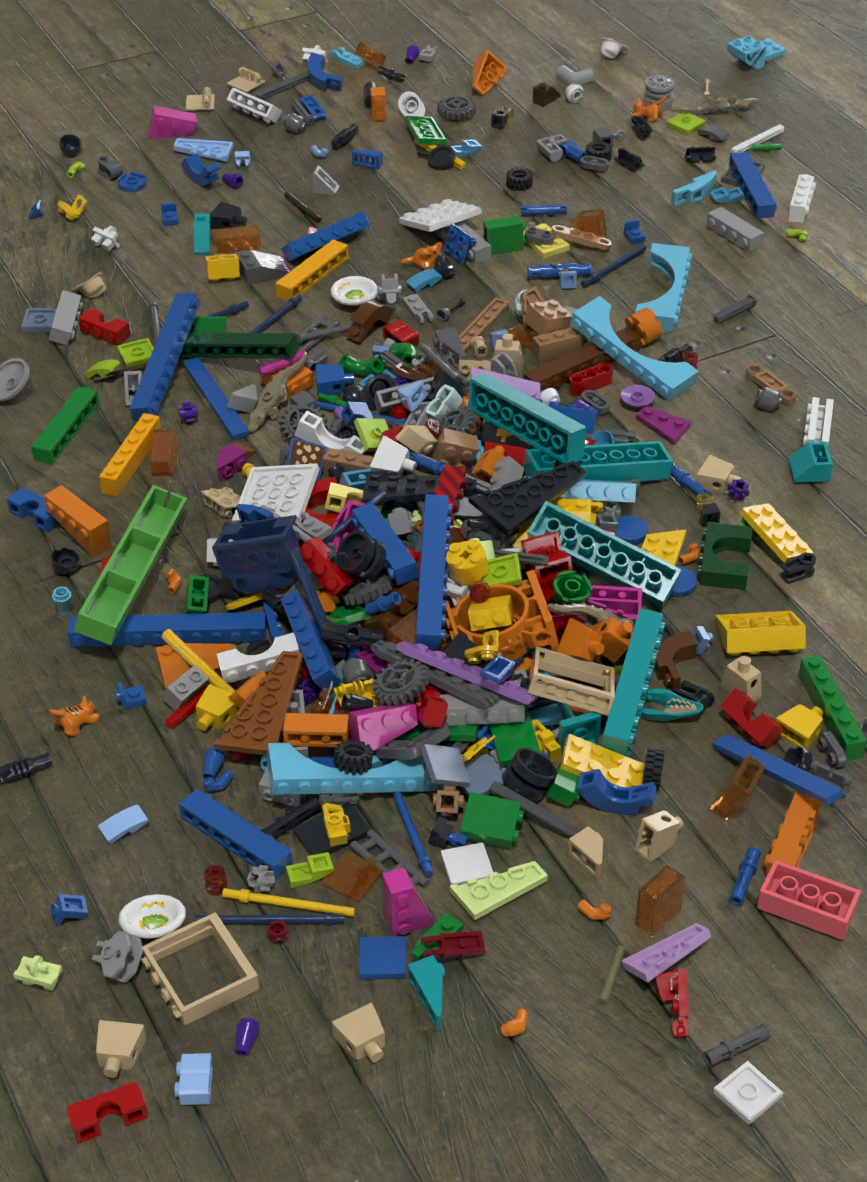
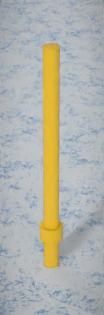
M224 888L222 897L238 899L239 902L243 903L252 901L324 913L331 912V914H344V916L350 917L355 915V908L252 893L248 889H241L239 891Z

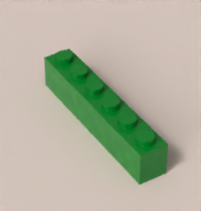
M78 386L68 401L64 403L61 410L56 413V416L48 424L47 428L40 434V437L32 444L31 452L33 453L34 461L52 465L56 462L99 405L97 390Z
M821 656L801 658L798 676L814 706L819 707L823 711L822 718L827 731L832 732L844 750L846 761L863 758L867 741Z

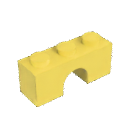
M331 482L324 509L341 512L348 501L361 503L363 490ZM377 503L375 506L381 513L383 504L378 505Z

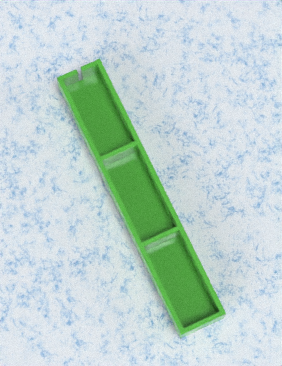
M152 485L79 611L74 627L75 632L109 645L113 643L180 520L186 504V497L171 492L166 508L164 504L168 490Z

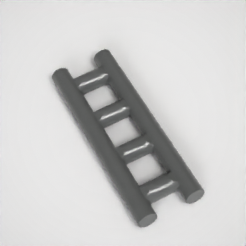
M322 315L300 333L320 331L316 329L320 325L325 327V329L335 328L340 323L338 320L332 323L326 321L327 317ZM324 337L304 340L303 342L306 344L302 347L300 346L297 352L303 349L307 352Z
M423 342L418 344V348L451 379L461 382L465 387L470 386V381L434 348L427 347Z
M372 829L367 832L369 839L361 845L357 841L351 842L350 848L382 877L383 873L405 868L407 873L412 876L411 880L414 885L418 883L423 887L429 885V879ZM377 845L383 852L373 857L367 850ZM391 857L397 865L388 870L381 863Z

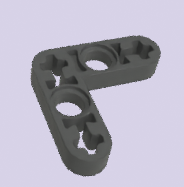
M443 723L441 728H429L411 741L391 740L374 751L377 758L410 760L422 755L421 747L424 744L437 745L447 738L451 732L448 724Z

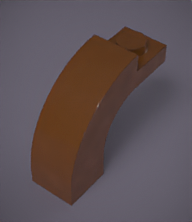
M375 300L365 302L355 311L350 319L353 323L346 337L362 344L371 325L376 321L387 324L394 310L390 306Z
M691 631L669 637L658 649L655 669L656 678L658 681L664 680L665 685L669 686L671 691L676 687L680 688L681 676L675 665L681 661L696 658L697 642Z

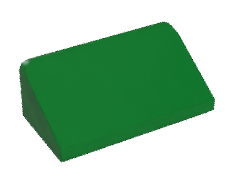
M226 316L195 317L193 320V333H227Z

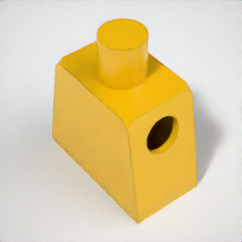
M211 684L207 686L196 705L198 719L196 725L200 730L206 731L209 726L220 730L235 719V714L240 708L229 699L232 693Z
M799 704L776 718V722L785 729L780 737L796 747L799 745L809 749L821 733L823 711L817 706L810 710Z

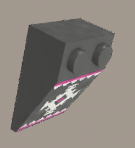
M253 250L237 253L240 274L247 286L282 278L291 271L281 256Z
M455 327L435 330V337H433L435 350L459 371V359L466 360V355Z

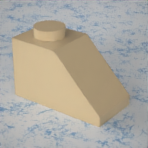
M406 425L396 436L398 441L417 454L430 453L434 449L433 446L438 442L426 426Z
M588 826L569 838L568 853L595 878L599 879L602 868L603 838L598 832H595Z

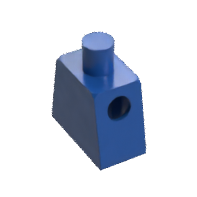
M316 364L318 394L323 393L329 396L342 394L345 390L344 384H354V374H344L342 365Z

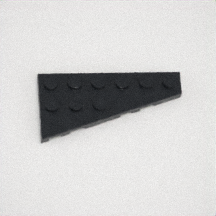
M571 461L554 467L549 472L544 473L542 471L534 477H525L504 484L501 488L494 491L487 490L482 495L468 497V502L509 535L541 510L545 501L552 503L585 478L587 471L575 461Z
M368 473L361 503H367L381 490L387 496L378 505L385 504V501L393 500L397 503L425 500L426 494L434 495L440 477L433 475ZM468 479L467 488H463L464 496L476 495L477 479Z

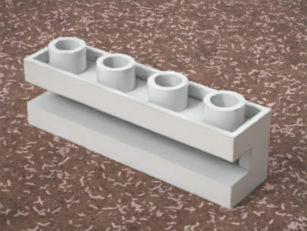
M813 397L812 404H808L803 446L809 442H827V446L829 445L833 399H827L826 406L819 405L820 398Z

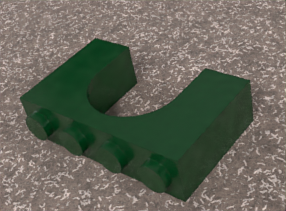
M713 522L707 523V529H703L702 540L705 541H701L700 552L704 554L700 553L699 565L702 566H698L697 577H701L700 585L746 590L749 564L725 561L718 558L715 554L721 551L750 553L752 527Z

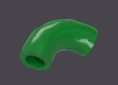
M394 343L390 346V352L410 367L413 366V359H419V351L413 344Z
M346 353L338 363V365L343 366L345 372L359 377H367L370 374L375 376L384 370L382 360L377 357L370 360H359Z

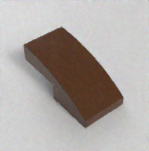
M402 362L396 365L393 373L412 380L427 379L433 374L420 365L412 369Z

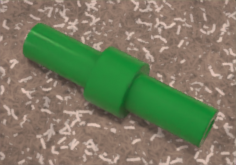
M753 144L752 150H764V152L782 150V144Z
M323 393L318 394V399L328 402V404L345 407L347 402L340 400L337 396H329Z

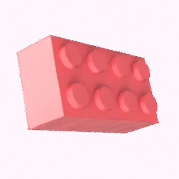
M775 860L760 890L757 908L844 940L857 911L861 891Z

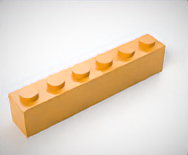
M336 240L330 241L275 283L276 296L288 301L298 294L302 295L349 259L348 245Z
M143 413L99 476L101 492L103 494L120 495L161 435L160 416Z

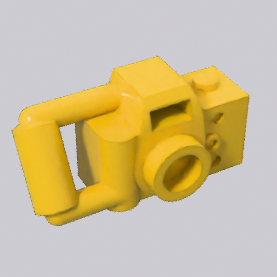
M538 719L532 720L541 752L545 751L547 758L551 762L560 759L561 746L555 741L554 734L549 729H546Z
M323 804V819L330 847L346 844L347 833L351 832L348 816L344 815L341 805Z

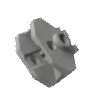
M393 273L394 278L385 279V275L381 274V286H378L379 296L382 297V301L386 302L387 306L395 310L396 301H399V294H402L401 284L398 285V275Z
M500 352L490 359L491 372L518 377L514 361L506 352Z
M118 931L110 940L97 942L96 946L102 949L100 955H93L92 960L101 963L104 976L126 983L136 974L143 953L140 938L130 936L127 932Z

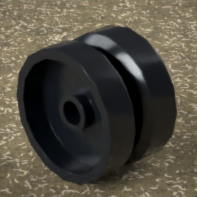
M351 532L341 541L337 549V565L340 569L363 581L370 580L382 570L386 561V548L382 542L371 538V536L364 532Z
M520 748L513 756L511 763L504 770L502 779L509 789L530 801H538L542 799L548 786L555 779L557 770L553 763L541 753L530 748Z

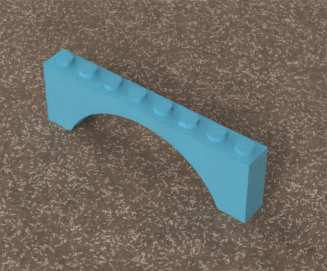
M652 244L650 265L665 273L673 286L660 298L637 304L636 312L646 307L650 308L657 315L655 317L656 321H660L662 330L673 331L674 325H678L688 272L690 271V263L692 261L690 247Z
M597 297L573 312L570 323L572 327L668 401L695 384L699 371L689 363L657 361L645 357L626 346L617 337L610 324L609 314L612 305L602 297Z
M268 743L266 760L271 795L437 791L441 787V784H433L432 781L424 777L427 766L423 754L410 760L397 759L385 766L368 769L367 773L363 772V774L359 775L357 772L356 775H352V772L345 774V771L340 772L338 771L339 769L321 765L306 758L294 749L290 743Z

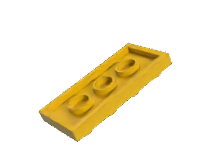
M769 503L745 507L740 511V515L784 563L802 553H814Z
M569 734L565 741L560 769L579 777L580 773L600 769L609 782L621 787H633L643 784L645 764Z

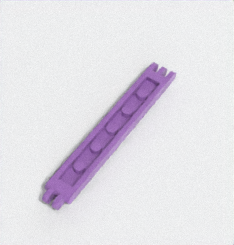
M402 641L396 645V649L404 655L526 705L538 698L536 695L529 694L528 689L520 687V684L515 681L504 680L499 684L480 676L482 668L466 665L463 660L458 658L451 659L444 652L429 650L428 646L424 644H411Z

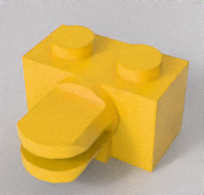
M220 254L205 257L208 279L219 281L220 278L231 280L240 277L237 254Z

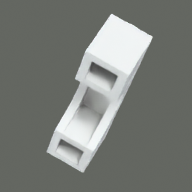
M306 411L299 420L295 436L307 442L326 446V452L329 448L362 455L366 454L360 438L355 435L348 439H340L333 436L325 428L323 419L313 413Z
M290 633L276 637L272 646L264 653L258 655H245L237 649L218 653L217 658L223 680L231 683L252 677L262 670L265 673L270 672V667L282 651L300 653L295 634Z

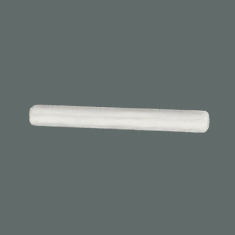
M779 124L732 147L731 153L744 152L752 148L753 144H760L784 132V126Z

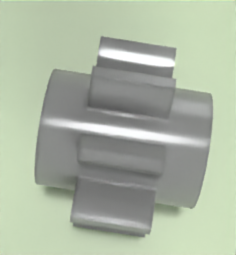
M606 501L603 504V509L600 510V514L615 515L616 519H618L621 514V506H617V503L614 501Z
M267 865L252 867L253 871L248 874L247 878L248 886L255 887V893L270 891V887L275 883L274 871H268Z

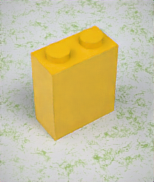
M511 595L471 601L468 610L471 631L512 625L514 610Z

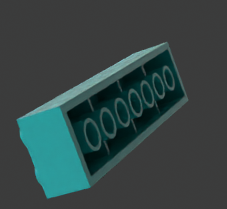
M487 373L470 378L468 408L470 407L476 415L564 464L583 459L586 426Z
M661 441L585 446L583 459L576 463L587 471L586 477L582 480L624 481L639 479L640 482L669 479L673 460ZM526 449L523 467L527 476L534 477L539 472H549L554 467L564 463L539 449Z
M547 501L543 504L527 532L528 539L553 531L559 532L562 551L571 556L572 563L619 587L642 588V599L662 609L681 577L680 568Z
M641 608L639 609L601 745V747L629 758L665 628V623L662 622V613Z

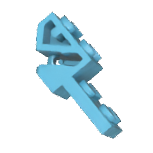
M751 36L734 40L728 43L727 48L730 54L754 69L764 67L765 61L786 54V48L771 39L757 41Z

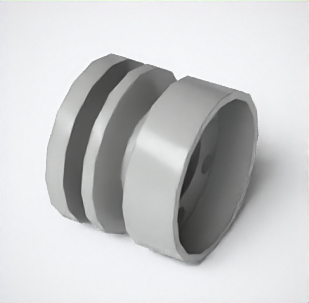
M665 75L648 77L645 80L644 103L658 101L666 96V101L661 104L662 110L671 108L674 98V80Z

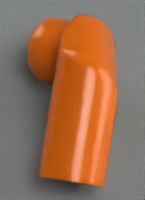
M697 543L689 544L688 554L679 557L681 565L698 560L700 548H698Z
M168 569L165 572V577H167V581L170 583L167 587V592L175 594L182 579L173 569Z
M582 900L577 905V909L591 920H605L610 916L611 907L606 903L601 904L599 908H594L588 902Z
M517 1009L515 1019L501 1025L500 1030L503 1036L513 1037L525 1031L528 1016L527 1010Z

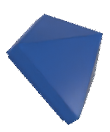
M40 200L31 208L30 219L44 215Z

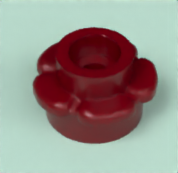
M274 921L267 929V936L273 942L284 941L288 937L289 929L284 922Z

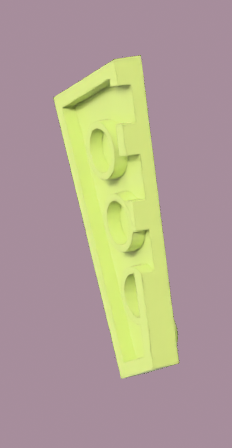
M533 861L508 868V872L501 874L494 872L488 874L487 878L467 880V883L458 886L457 883L449 885V891L474 920H477L548 880V875Z

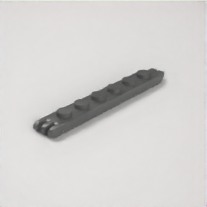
M379 640L370 647L377 657L391 664H395L397 660L403 662L406 659L409 662L414 659L396 649L397 644L391 642L386 643ZM420 661L421 665H424L429 675L427 680L429 683L483 710L488 709L499 701L497 694Z

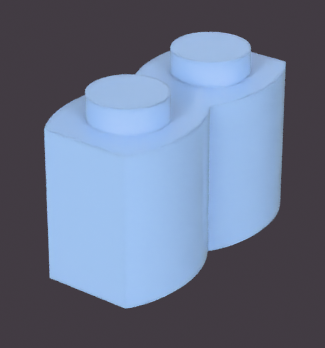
M211 1053L182 1054L181 1062H177L176 1072L177 1077H180V1081L175 1082V1097H179L180 1105L210 1104L213 1067Z

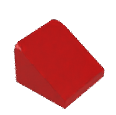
M676 970L663 972L655 977L657 997L662 1002L675 999L674 990H671L670 980Z

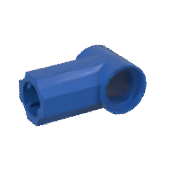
M573 140L559 146L563 150L562 157L568 156L580 163L582 156H587V153L577 147L576 142Z

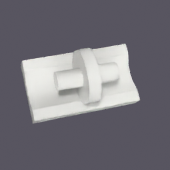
M319 45L311 49L303 47V64L308 65L311 53L324 56L325 64H327L326 51L321 50Z
M109 226L104 230L94 227L93 232L95 235L91 238V241L95 246L98 247L101 244L108 252L113 247L118 249L121 246L116 241L118 233L115 227Z

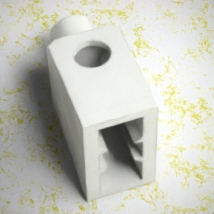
M383 436L370 468L372 472H379L381 474L397 473L402 475L404 469L414 472L417 462L409 460L410 453L407 448Z

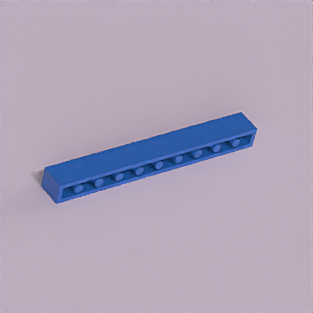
M194 292L177 293L175 295L129 408L135 421H138L143 413L156 416L159 411L161 401L164 398L178 358L191 330L193 320L200 307V301Z
M426 494L424 504L415 644L420 643L428 646V649L439 650L440 641L444 642L445 630L441 629V627H445L446 615H442V612L446 611V600H443V598H446L447 586H444V583L447 584L448 572H444V569L448 570L445 556L449 550V544H446V542L450 540V531L447 529H450L451 517H447V515H451L452 504H448V496Z
M266 612L127 615L111 645L75 632L74 627L77 617H70L68 627L70 647L169 645L162 638L163 632L167 629L172 630L184 643L201 644L251 643L266 640L267 633Z

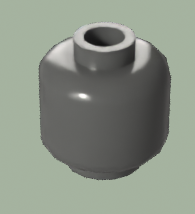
M295 113L287 115L284 120L285 129L294 134H298L300 131L303 132L306 127L304 118Z
M764 387L762 390L759 389L755 397L757 407L769 412L779 408L782 401L779 398V392L768 387Z
M351 658L342 667V674L346 684L354 681L357 683L360 680L363 683V681L371 678L370 670L363 659Z

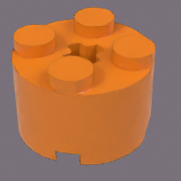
M647 307L625 318L626 327H630L641 335L640 347L650 343L662 334V325L660 321L657 322L655 319L657 315Z

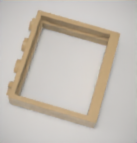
M536 646L530 667L528 693L609 716L615 697V668ZM538 669L602 686L603 690L538 673ZM603 671H610L609 676L608 674H604Z
M216 912L142 946L143 958L141 963L144 969L150 970V976L154 985L160 986V992L166 1003L170 1002L173 1016L175 1019L180 1018L184 1026L259 990L257 973ZM213 935L241 979L189 1005L183 1006L156 961Z

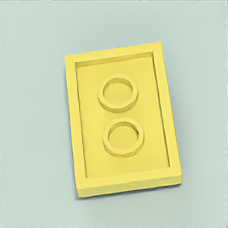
M546 223L535 226L541 230H548L550 232L552 230ZM554 236V243L551 245H542L525 239V243L543 259L570 250V244L562 237Z

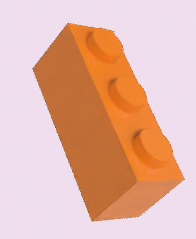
M286 713L283 728L284 743H290L292 746L335 747L343 740L347 742L350 730L349 715Z

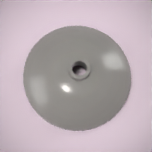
M13 358L0 365V402L12 399L25 387L30 371L28 364L23 359Z

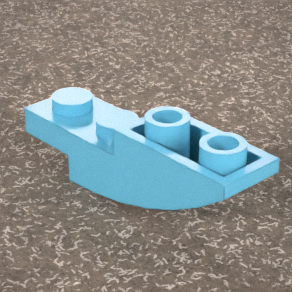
M717 171L692 179L691 184L673 190L671 204L677 206L687 202L691 205L706 197L716 185Z

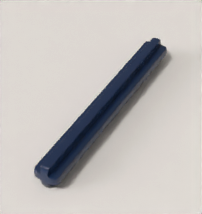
M294 548L288 552V555L322 634L324 621H329L299 549Z

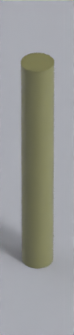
M618 945L601 990L598 1002L602 1005H606L621 965V960L626 950L622 945Z

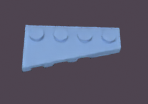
M177 138L173 145L174 151L193 155L198 153L202 157L226 162L234 147L233 142Z

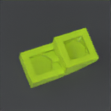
M118 360L97 362L84 375L89 379L98 373L103 378L120 362Z
M329 852L307 856V862L286 866L290 888L314 882L334 872Z

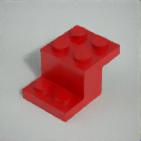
M557 531L521 541L523 553L545 555L549 558L547 566L525 564L526 572L534 570L545 601L553 600V581L556 576L563 571H573L571 556L562 551L559 532Z

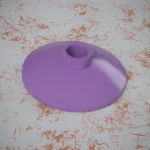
M631 385L621 391V399L630 406L642 407L654 401L655 393L649 387Z

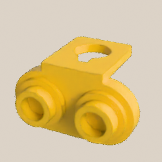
M78 194L72 207L65 202L59 201L57 204L58 210L66 214L68 219L74 220L79 218L87 200ZM81 200L82 204L79 208H77V204Z
M498 630L484 633L482 646L464 651V656L468 659V663L479 664L481 660H493L494 656L498 655ZM493 636V644L488 645L489 638Z

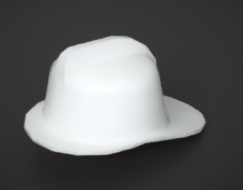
M600 38V43L602 44L601 52L610 59L617 57L620 51L629 50L628 47L610 38Z
M405 92L399 97L398 107L404 117L424 116V104L414 92Z

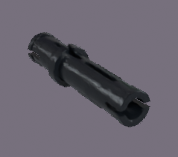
M313 796L310 800L285 816L276 818V822L261 831L266 835H271L273 838L282 832H288L290 827L321 808L318 799Z

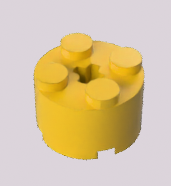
M478 540L452 543L449 546L446 559L451 579L458 581L460 585H474L482 581L481 578L488 574L489 568L485 549Z

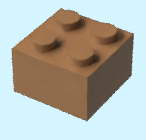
M556 300L537 301L536 303L528 304L524 321L541 335L570 328L572 314Z
M443 428L438 442L431 453L432 459L442 461L448 466L469 469L479 451L477 436Z

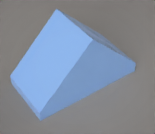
M423 380L398 389L402 405L410 412L414 411L428 396Z

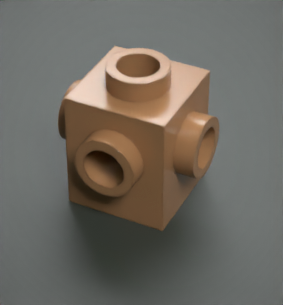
M443 785V789H438L437 793H434L433 806H436V812H441V816H454V813H458L459 808L464 806V795H460L461 790H456V786ZM447 796L453 798L452 804L446 803L445 799Z

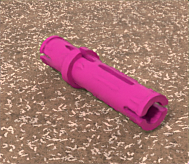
M303 349L297 352L292 359H279L259 367L258 370H261L259 371L260 376L263 378L287 368V366L294 365L306 351Z

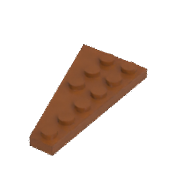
M282 651L270 667V672L259 682V687L250 694L235 714L236 717L232 723L226 726L221 738L215 741L214 749L267 755L268 743H280L285 715L290 708L303 661V653Z

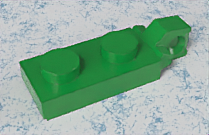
M445 913L422 937L439 935V933L462 932L464 924ZM419 939L415 944V950L412 952V961L416 962L424 959L423 952L429 949H439L438 943L422 945Z

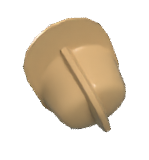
M103 272L94 275L88 281L73 288L70 292L81 291L86 297L96 298L106 290V285L101 278Z

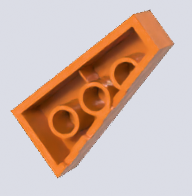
M62 485L44 495L46 511L93 558L111 548L109 526L106 518Z
M796 790L790 807L786 811L784 822L779 827L777 839L774 838L772 842L771 855L767 854L763 865L767 867L765 877H767L775 860L797 868L799 867L817 826L821 802Z

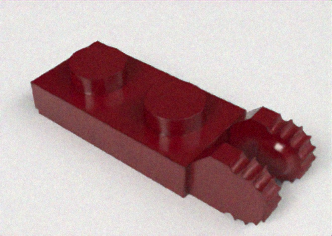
M482 931L439 933V935L424 936L420 939L422 945L438 943L439 949H429L423 952L424 958L432 955L435 958L482 956L486 953Z

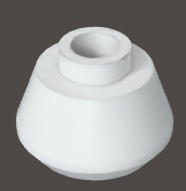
M571 84L566 88L565 94L568 101L575 103L581 100L583 97L582 86Z
M547 388L541 392V399H543L544 403H549L550 401L560 402V397L554 388Z

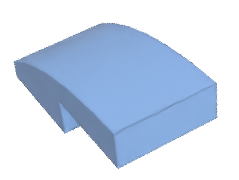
M137 804L113 815L98 825L107 841L113 844L127 832L133 834L147 824L149 820Z

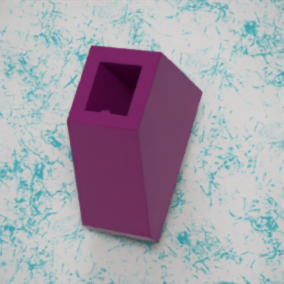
M234 443L219 450L217 472L220 482L242 470V467L247 464L246 451Z

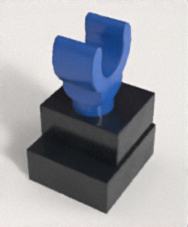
M439 816L431 831L428 843L442 849L445 848L448 841L455 848L465 846L468 837L464 834H453L454 827L447 824V820Z

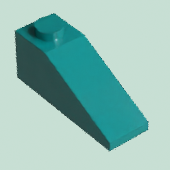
M194 214V255H210V214Z
M434 955L408 964V979L433 1025L439 1031L442 1029L443 976H445V970L442 963H438Z

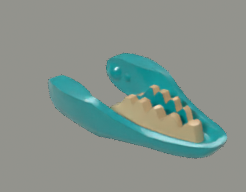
M660 688L650 689L646 693V700L652 703L663 704L665 706L664 711L642 709L641 719L666 722L700 714L703 710V705L699 702L683 698L669 690Z

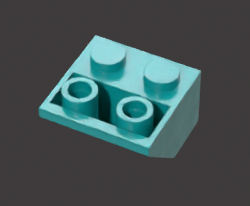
M809 442L789 456L788 460L794 482L830 481L833 463L827 442Z

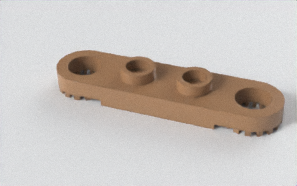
M561 225L552 226L551 232L555 237H562L565 240L592 248L597 247L602 250L604 249V251H608L611 248L612 242L610 240L595 236L591 232L585 233L577 228H568Z
M757 363L747 365L746 375L762 388L768 387L778 391L782 403L792 404L796 401L797 394L795 390H791L787 384L770 371L765 370L760 364L757 365Z

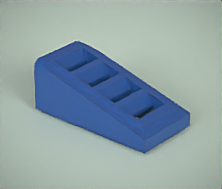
M352 150V164L379 170L383 165V152Z
M496 655L480 672V676L499 684L513 674L515 662Z

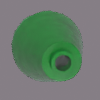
M563 571L559 573L553 581V605L585 603L591 595V582L585 575H577L576 571Z

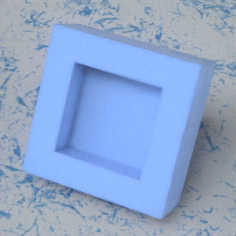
M235 151V160L238 168H240V164H245L246 168L249 167L251 163L250 151Z

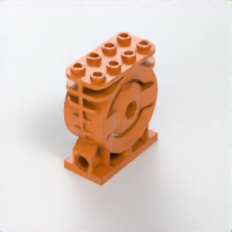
M534 570L526 572L528 579L522 581L523 584L521 585L492 584L471 591L461 600L460 597H456L457 606L450 609L449 602L446 600V611L443 613L446 617H449L445 620L451 640L460 632L477 646H482L483 634L498 630V653L500 652L504 658L515 661L525 655L530 648L536 649V646L543 647L550 644L552 651L557 650L559 644L554 623ZM511 595L514 610L512 625L471 631L468 615L471 601ZM493 636L489 638L488 645L493 644Z

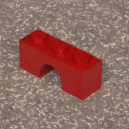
M92 308L78 317L81 332L118 346L131 337L128 322L115 318L113 321L105 323L104 314Z
M319 536L309 539L299 548L304 563L332 597L342 594L355 582L349 573L335 566L329 560L327 554L331 551Z
M425 685L426 690L420 691L421 696H415L413 698L414 701L411 703L416 704L417 717L422 726L434 729V727L441 728L449 704L444 698L439 697L440 692L436 687Z
M735 687L720 705L725 711L724 715L732 722L735 720L738 723L737 728L743 733H749L752 736L750 740L759 747L763 745L770 748L785 729L771 716L763 712L755 720H752V712L758 704L745 692Z
M137 1081L131 1084H124L120 1088L109 1092H102L87 1100L77 1101L66 1107L77 1144L101 1136L99 1123L108 1115L121 1117L125 1127L149 1118L146 1103Z

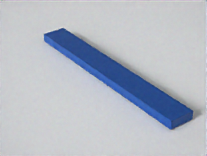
M200 358L184 361V368L231 438L236 440L249 436V430L237 412L227 407L228 399Z
M730 734L712 742L713 749L827 806L844 796L843 789Z

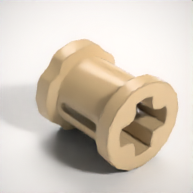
M481 336L474 337L470 343L474 349V355L477 358H483L488 354L485 339Z

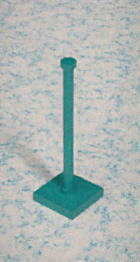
M530 648V650L527 652L528 654H531L532 658L534 656L535 649ZM539 669L542 674L552 676L550 672ZM558 702L567 718L559 721L558 744L561 746V754H563L565 741L569 734L598 744L601 724L600 713L593 711L574 716L568 704Z

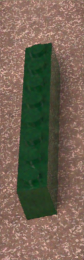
M188 333L187 340L179 357L292 359L300 346L296 333Z

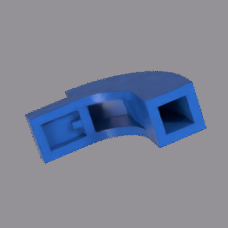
M311 53L308 59V75L311 83L316 88L325 92L328 88L341 91L343 88L342 77L324 72V56Z
M198 153L185 158L181 163L189 178L200 186L219 179L217 176V172L221 168L219 163L217 162L206 167Z
M600 769L580 773L577 790L586 801L603 811L631 815L638 814L641 806L654 804L657 787L653 782L633 787L617 786L609 782Z

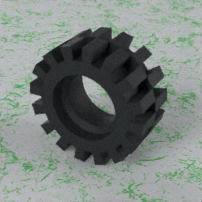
M601 141L590 142L586 146L587 156L603 158L609 161L612 158V146L609 143L606 144L605 141L603 143Z
M518 167L516 169L511 168L506 173L507 187L510 190L513 189V191L529 190L533 185V172L528 170V168L524 169V167H521V169Z
M348 739L347 742L343 740L335 746L333 763L336 769L339 768L338 771H345V774L352 772V775H356L358 772L361 775L363 772L367 773L368 769H371L373 749L370 748L369 744L365 745L364 741L359 743L358 740L352 742L351 739Z
M647 749L643 784L653 782L657 788H660L665 750Z

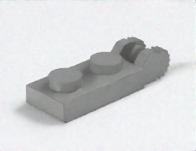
M418 294L402 297L404 306L419 324H424V317L429 322L433 321L432 312Z
M307 512L301 513L303 523L299 519H296L294 523L297 528L312 538L319 536L321 540H324L333 533L329 525L311 517Z

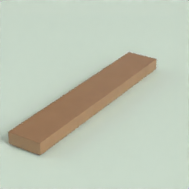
M495 298L458 336L465 354L471 348V340L477 336L482 337L510 307L509 301Z

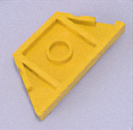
M687 530L647 534L641 549L676 566Z

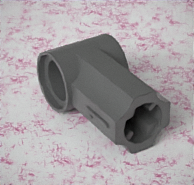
M319 348L308 356L303 366L313 371L314 376L316 374V364H323L328 360V355L323 349Z

